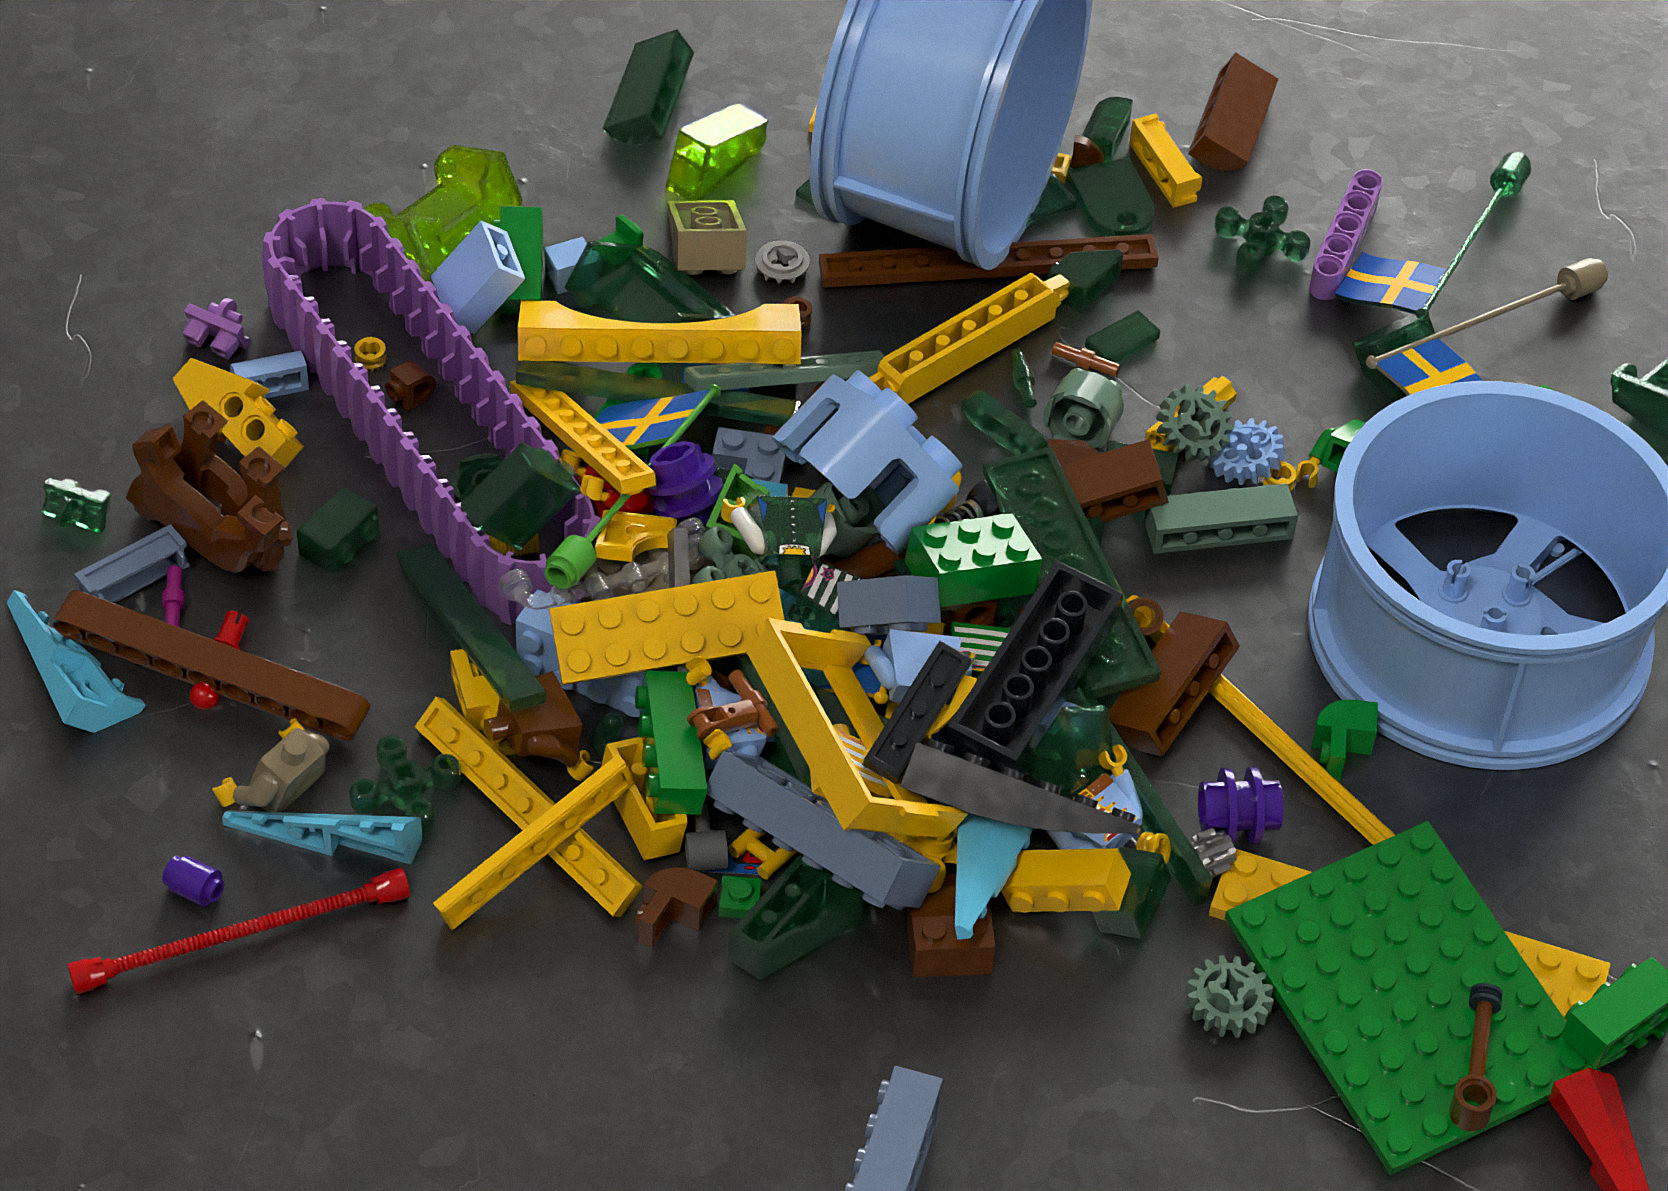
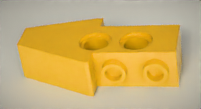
M190 358L173 377V381L189 410L204 400L228 420L217 440L224 443L228 438L245 457L260 446L283 465L285 469L303 449L304 446L295 437L298 433L296 429L284 419L279 421L273 414L276 410L275 407L264 398L270 391L269 388L193 358ZM243 405V409L238 415V410ZM265 427L264 434L259 439L260 432Z

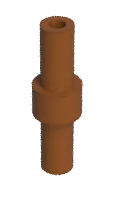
M1056 341L1052 349V355L1074 362L1076 367L1086 371L1093 369L1116 378L1121 368L1120 364L1098 357L1095 351L1084 347L1079 350Z
M741 670L733 671L728 676V679L741 697L740 701L750 699L758 711L757 722L766 736L771 737L775 735L780 727L767 710V701L759 690L753 689Z

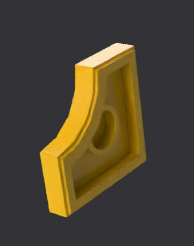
M603 510L602 518L609 510ZM618 511L597 536L595 545L596 558L632 562L636 555L645 550L668 548L667 533L673 528H677V519Z

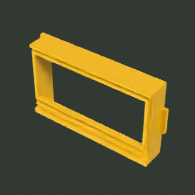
M767 618L764 621L766 630L746 653L843 830L857 829L917 837L921 835L923 837H933L936 842H943L968 813L956 807L928 804L923 795L900 787L906 769L896 784L882 777L894 799L872 797L800 668L824 672L869 752L883 730L884 725L852 670V667L865 654V651L872 646L866 635L833 629L830 633L804 629L801 623Z

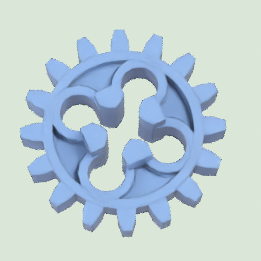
M1250 418L1247 424L1244 425L1239 420H1236L1234 430L1228 435L1229 443L1224 448H1221L1222 450L1215 457H1212L1210 454L1208 456L1210 468H1214L1217 477L1224 475L1225 482L1227 483L1231 482L1234 478H1238L1239 485H1243L1245 480L1251 478L1253 483H1258V476L1260 475L1266 478L1271 477L1270 469L1279 470L1281 468L1280 460H1285L1286 457L1283 435H1279L1278 428L1276 426L1268 428V423L1265 420L1259 425H1255L1254 418Z

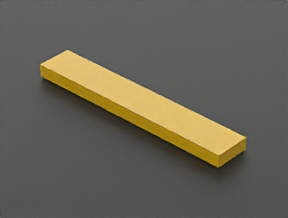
M617 754L434 901L435 908L451 930L455 929L631 787L635 780L626 762Z

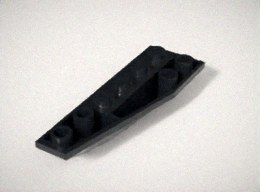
M930 738L926 745L916 742L900 785L902 788L966 812L1013 825L1050 831L1090 834L1139 833L1142 826L1133 822L1136 815L1116 807H1113L1111 814L1096 809L1097 800L1076 793L1074 800L1059 795L1061 790L1059 786L1040 779L1037 786L1022 781L1024 773L1002 766L1000 772L989 768L990 760L965 752L963 758L953 755L955 747Z

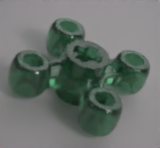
M1278 195L1267 197L1263 202L1262 211L1254 213L1250 219L1242 217L1236 208L1230 206L1220 208L1217 211L1214 221L1215 232L1224 238H1232L1238 235L1246 240V242L1239 246L1236 255V265L1242 272L1254 273L1258 271L1262 265L1263 256L1272 254L1275 249L1283 251L1287 259L1295 262L1302 261L1309 255L1311 239L1306 232L1293 230L1288 233L1279 228L1286 221L1289 205L1285 198Z
M386 735L378 741L376 755L380 766L388 770L387 776L375 782L366 778L355 781L349 791L351 807L357 813L366 815L375 812L381 803L390 801L393 806L404 809V817H421L422 834H425L434 826L435 811L431 802L423 798L424 793L432 787H438L443 790L456 787L461 779L460 762L451 754H441L432 761V764L421 767L416 761L407 759L406 743L401 737Z

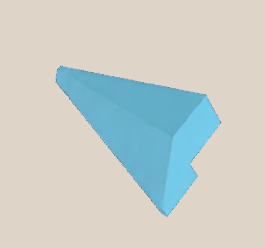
M16 590L12 592L6 603L64 724L95 733L142 712L146 704L140 698L125 695L122 692L125 684L117 678H113L110 681L100 668L101 663L77 641L71 640L57 632L54 628H51L48 625L51 617L43 611H39L36 614L26 601L28 597L24 593Z
M234 810L226 811L222 817L224 826L330 856L333 855L337 845L340 844L412 864L423 841L421 817Z
M967 812L968 815L958 825L955 904L957 940L972 937L973 925L978 918H984L986 915V904L991 897L996 898L1017 865L1018 853L1021 849L1028 848L1030 834L1037 828L1013 825Z

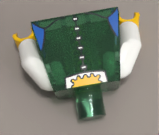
M758 495L747 506V509L745 508V499L743 497L737 498L736 505H731L727 499H723L721 509L723 520L735 525L751 551L757 554L760 564L778 565L779 583L782 585L801 583V566H810L819 556L824 555L837 534L833 518L835 505L829 504L826 510L827 499Z

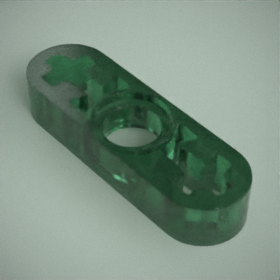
M976 390L962 401L961 408L969 422L1025 463L1034 464L1046 455L1047 441L1044 436L984 391Z

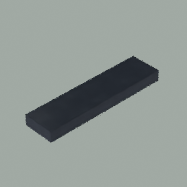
M939 640L867 753L862 765L896 784L909 764L916 742L922 744L968 671L973 659Z

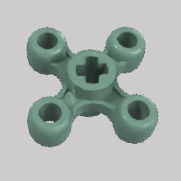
M715 526L701 536L698 548L706 559L715 562L717 568L714 566L703 568L693 577L691 584L774 570L776 577H778L779 567L777 564H768L765 561L767 559L766 556H759L754 560L744 554L734 556L731 550L733 546L731 534L725 528Z

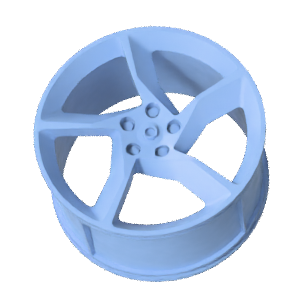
M848 0L826 65L813 127L810 155V185L813 204L817 213L825 220L841 222L847 225H856L868 218L957 251L962 260L975 264L979 268L991 270L997 267L1007 257L1012 242H1018L1039 203L1057 158L1082 72L1090 27L1092 0Z
M1503 381L1459 382L1422 390L1392 403L1378 412L1357 432L1345 450L1338 468L1334 487L1332 526L1326 552L1315 576L1308 604L1310 642L1323 675L1342 700L1378 702L1377 731L1408 749L1443 762L1490 770H1518L1560 763L1597 747L1613 736L1627 722L1640 703L1651 674L1655 647L1654 626L1656 620L1659 619L1668 607V466L1643 438L1613 416L1589 403L1542 387ZM1449 509L1485 511L1518 519L1515 527L1494 554L1462 564V560H1453L1448 563L1447 571H1441L1429 562L1395 526L1397 521L1415 514ZM1558 542H1571L1589 555L1604 571L1615 587L1626 614L1608 623L1569 615L1545 594L1531 585L1535 577L1534 569L1539 563L1540 565L1543 563ZM1368 547L1407 580L1420 600L1408 593L1386 573L1371 554Z

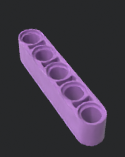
M1363 169L1353 175L1315 258L1309 290L1318 299L1331 300L1338 295L1335 292L1348 274L1375 214L1383 179L1379 173L1373 170Z

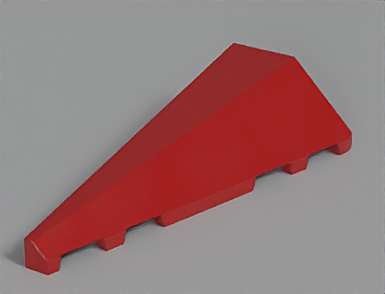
M1586 1068L1555 1081L1549 1101L1593 1163L1590 1174L1601 1190L1650 1191L1614 1076L1592 1068Z

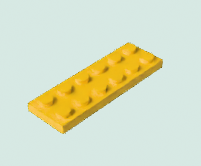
M775 570L549 608L562 686L645 672L646 670L651 671L686 665V663L697 656H703L709 661L747 654L746 652L766 630L764 621L767 618L784 620Z

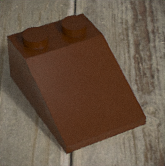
M956 873L946 874L941 888L934 893H927L920 908L905 906L913 977L992 974L995 939L988 903L986 904L987 913L984 918H978L973 925L972 937L957 940L955 930Z

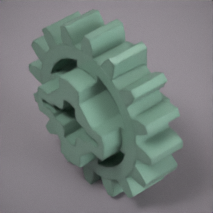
M1186 384L1180 391L1175 388L1168 395V398L1166 397L1161 402L1159 407L1162 410L1156 415L1155 419L1163 423L1156 431L1159 434H1166L1167 438L1162 443L1164 446L1170 444L1175 446L1173 455L1176 456L1183 451L1185 452L1186 461H1190L1197 454L1198 459L1202 462L1209 454L1215 457L1222 450L1221 448H1224L1229 443L1228 435L1234 430V426L1226 422L1233 415L1232 412H1223L1222 408L1227 403L1225 400L1219 402L1214 400L1216 391L1212 390L1207 395L1204 394L1203 385H1199L1192 391L1190 385ZM1180 405V410L1178 411L1179 416L1174 417L1175 410L1177 406ZM1215 428L1213 438L1209 441L1211 429Z
M1219 955L1218 964L1214 965L1212 961L1206 959L1204 960L1203 969L1195 967L1193 970L1192 979L1188 980L1186 994L1188 995L1186 1007L1194 1009L1192 1015L1194 1021L1205 1020V1031L1215 1026L1219 1028L1218 1034L1220 1037L1225 1035L1226 1030H1232L1234 1036L1240 1038L1243 1028L1253 1034L1255 1033L1257 1023L1265 1025L1274 1001L1271 998L1273 985L1265 984L1267 976L1265 972L1254 973V962L1249 963L1245 967L1241 965L1239 956L1234 958L1233 963H1227L1224 955Z

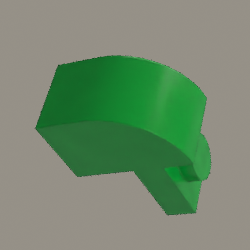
M1351 699L1340 700L1331 703L1319 714L1311 748L1320 749L1319 763L1325 764V770L1337 781L1341 779L1346 752L1371 755L1377 734L1378 702Z

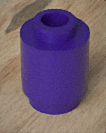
M174 856L166 865L162 876L163 884L168 886L169 891L203 907L208 906L211 902H216L222 895L225 885L220 870L190 856Z

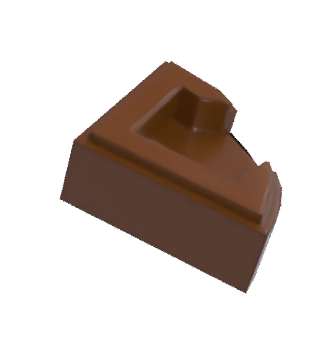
M1075 135L1071 167L1104 171L1105 160L1100 147L1084 136Z

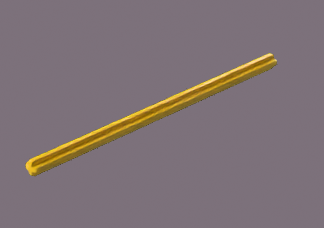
M1131 595L1128 599H1125L1122 604L1124 606L1129 601L1139 597L1137 595ZM1140 606L1135 610L1133 615L1135 624L1139 627H1145L1151 622L1152 612L1147 606ZM1163 620L1159 630L1148 636L1158 643L1169 625ZM1220 674L1208 692L1369 842L1375 845L1395 836L1358 799L1226 677Z

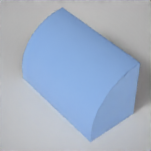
M301 350L230 364L231 373L269 388L270 391L264 396L265 399L309 390L307 365Z

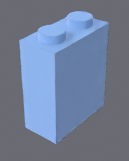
M480 221L431 275L440 303H447L453 310L456 324L458 326L464 325L473 334L483 326L525 280L507 231Z

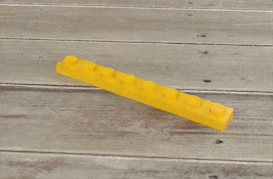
M544 374L510 381L511 394L516 393L523 405L621 494L634 495L642 492L644 488L656 486L655 472Z
M434 698L415 725V728L522 830L555 805L541 789L444 698ZM581 827L548 853L557 864L614 917H621L643 887Z

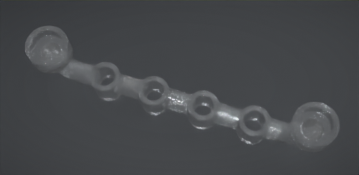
M698 518L684 520L677 526V528H687L689 566L697 563L702 557L698 548V542L701 536L707 532L702 521ZM668 552L659 555L654 562L643 565L631 562L623 566L620 572L606 576L600 572L594 573L587 577L585 582L567 589L552 587L545 594L535 595L530 593L533 589V584L527 572L523 569H514L504 574L499 581V586L507 600L517 601L524 607L534 610L578 604V599L588 596L591 597L592 601L612 598L614 595L612 589L626 586L629 593L638 594L648 587L649 578L661 575L663 581L669 584Z

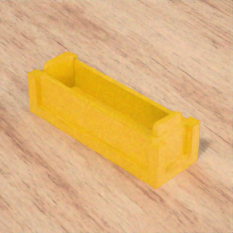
M1157 114L1133 119L1129 144L1172 207L1175 208L1196 202L1198 197L1196 192L1201 189L1202 176L1195 173L1165 130L1164 122L1159 121Z

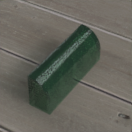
M678 29L635 43L602 128L612 138L631 145H642L663 138L695 53Z

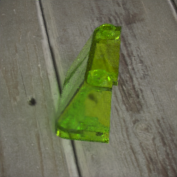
M451 145L440 153L435 160L434 173L439 184L397 215H393L388 205L380 202H373L363 209L374 217H382L387 224L389 236L391 238H398L402 243L408 260L414 259L420 269L425 272L434 273L480 221L494 226V219H500L501 206L523 205L522 196L504 152Z

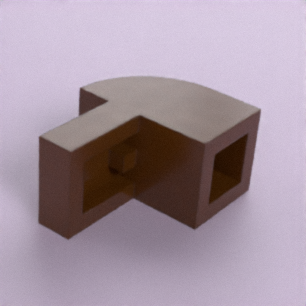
M683 867L664 869L649 877L643 884V904L635 919V923L638 925V942L653 948L670 920L699 932L717 904L718 880L693 869Z

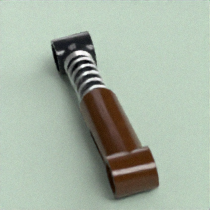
M986 479L976 484L970 490L963 505L955 506L954 511H945L944 516L937 515L934 523L990 517L999 514L1014 515L1016 504L992 479ZM882 539L835 564L830 561L820 562L816 565L817 574L822 564L827 565L829 570L824 572L825 577L822 578L819 586L827 587L830 580L826 581V578L832 579V570L835 571V569L841 571L832 590L836 593L837 582L844 581L847 574L853 576L851 581L888 577L907 567L905 563L907 547L897 555L886 546V542ZM816 569L814 570V575H813V578H812V580H811L810 582H812V581L814 580V577H815V574H816Z

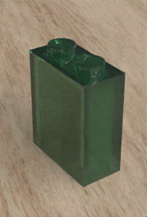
M521 442L460 505L477 529L520 551L580 491V487L572 478L575 472L567 462L561 458L555 461L543 448L538 447L534 449Z

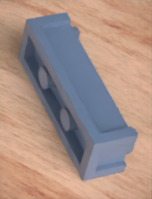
M170 524L75 573L76 588L78 591L115 603L167 576V569L170 566L176 565L182 569L189 567V561L184 554V548L187 547L186 541Z

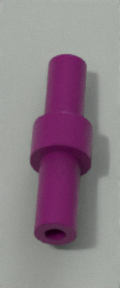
M173 565L167 569V586L162 592V608L165 610L164 622L179 627L180 611L184 609L185 593L181 589L182 568Z

